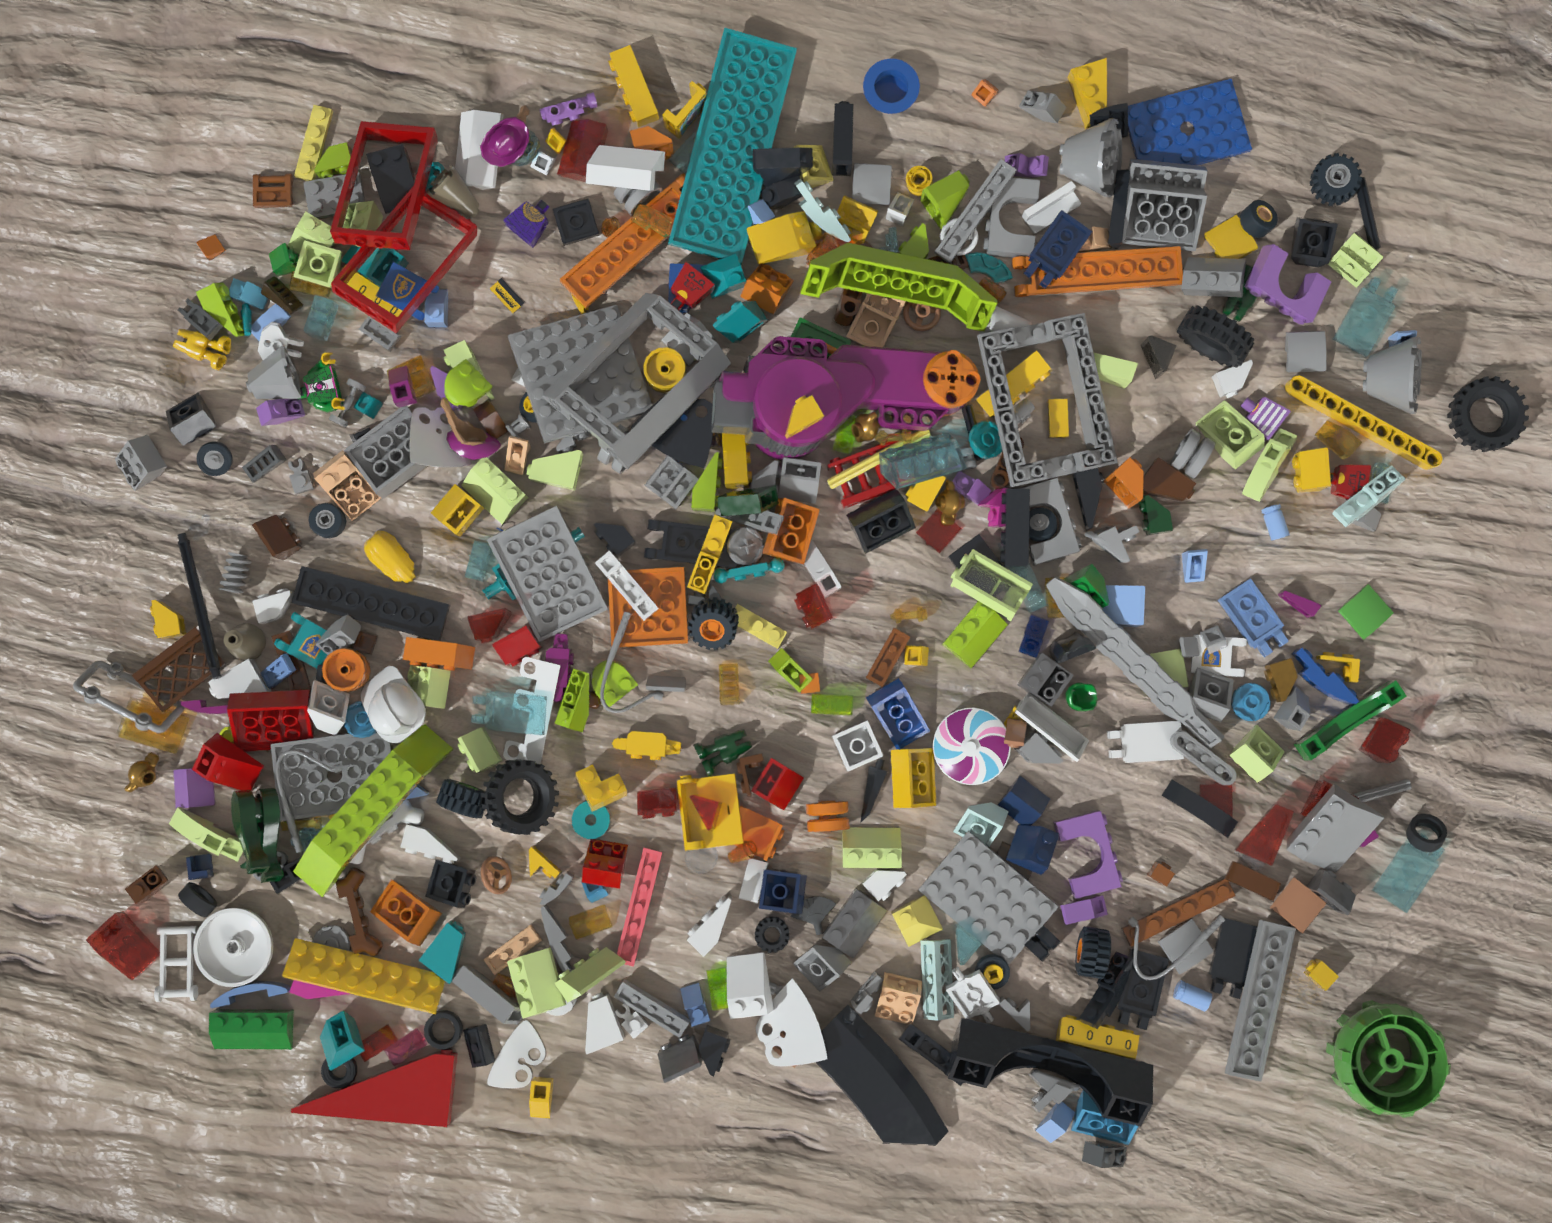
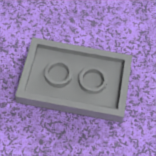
M359 172L350 203L365 202L362 179ZM346 174L303 182L309 214L318 219L335 215Z

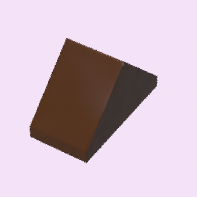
M489 399L473 409L489 435L498 439L509 432L506 424Z

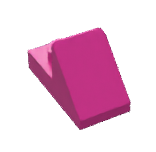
M1008 488L995 489L977 505L990 508L988 527L1004 526V524H1001V512H1005V505L1001 504V495Z

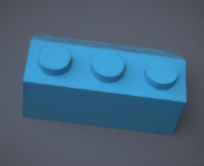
M1083 1090L1077 1102L1071 1131L1129 1145L1138 1126L1102 1117L1095 1102Z

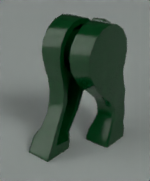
M258 789L255 797L251 790L234 791L231 799L232 822L246 861L240 865V868L246 869L247 874L261 873V883L280 881L284 874L277 859L280 805L276 789Z

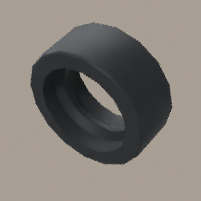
M1419 814L1410 821L1406 830V837L1416 849L1423 852H1433L1442 847L1447 837V828L1438 817L1431 814ZM1416 827H1428L1436 833L1438 838L1435 840L1426 839L1418 834Z
M188 882L178 893L181 902L201 917H208L217 907V902L213 896L195 883Z
M448 1010L436 1012V1015L430 1016L424 1026L425 1039L432 1047L437 1049L452 1047L461 1038L463 1032V1025L459 1016ZM440 1018L449 1019L455 1027L454 1035L448 1041L437 1040L432 1033L433 1024Z

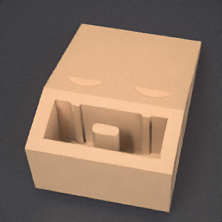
M344 450L313 473L314 479L351 521L381 499Z

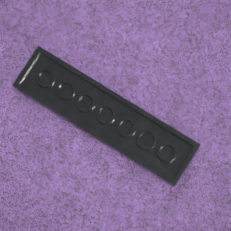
M301 566L291 601L294 604L340 616L348 614L355 620L435 641H441L450 605L304 566Z

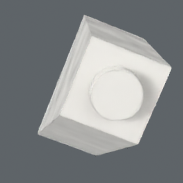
M253 659L245 660L221 674V678L212 679L208 682L210 693L213 697H217V699H229L230 693L271 692V689L266 685L260 674L261 671Z
M603 992L595 994L588 1003L586 1054L623 1041L625 1038L609 993L603 995Z

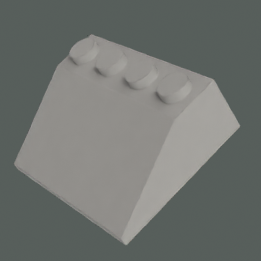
M408 406L399 408L344 450L374 492L382 499L426 467V465L410 462L409 440L412 411Z
M1333 784L1287 838L1286 850L1303 861L1336 873L1380 824L1384 816L1336 784Z

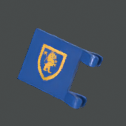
M392 262L376 297L403 311L427 280ZM436 285L431 293H437L439 286ZM416 309L412 316L418 320H424L425 313Z

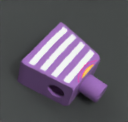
M1247 397L1241 404V407L1249 412L1245 418L1264 434V443L1272 437L1291 412L1289 409L1266 397H1262L1257 403Z

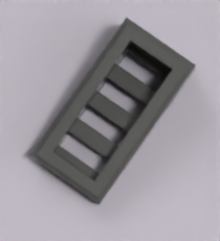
M269 445L242 468L252 483H255L285 462L286 458L277 445ZM266 457L271 464H268L264 458ZM258 462H260V463L262 464V466L264 467L263 470H262V468L260 467V465L258 464ZM252 466H254L255 469L257 470V472H258L257 475H256V473L253 471V469L251 468Z

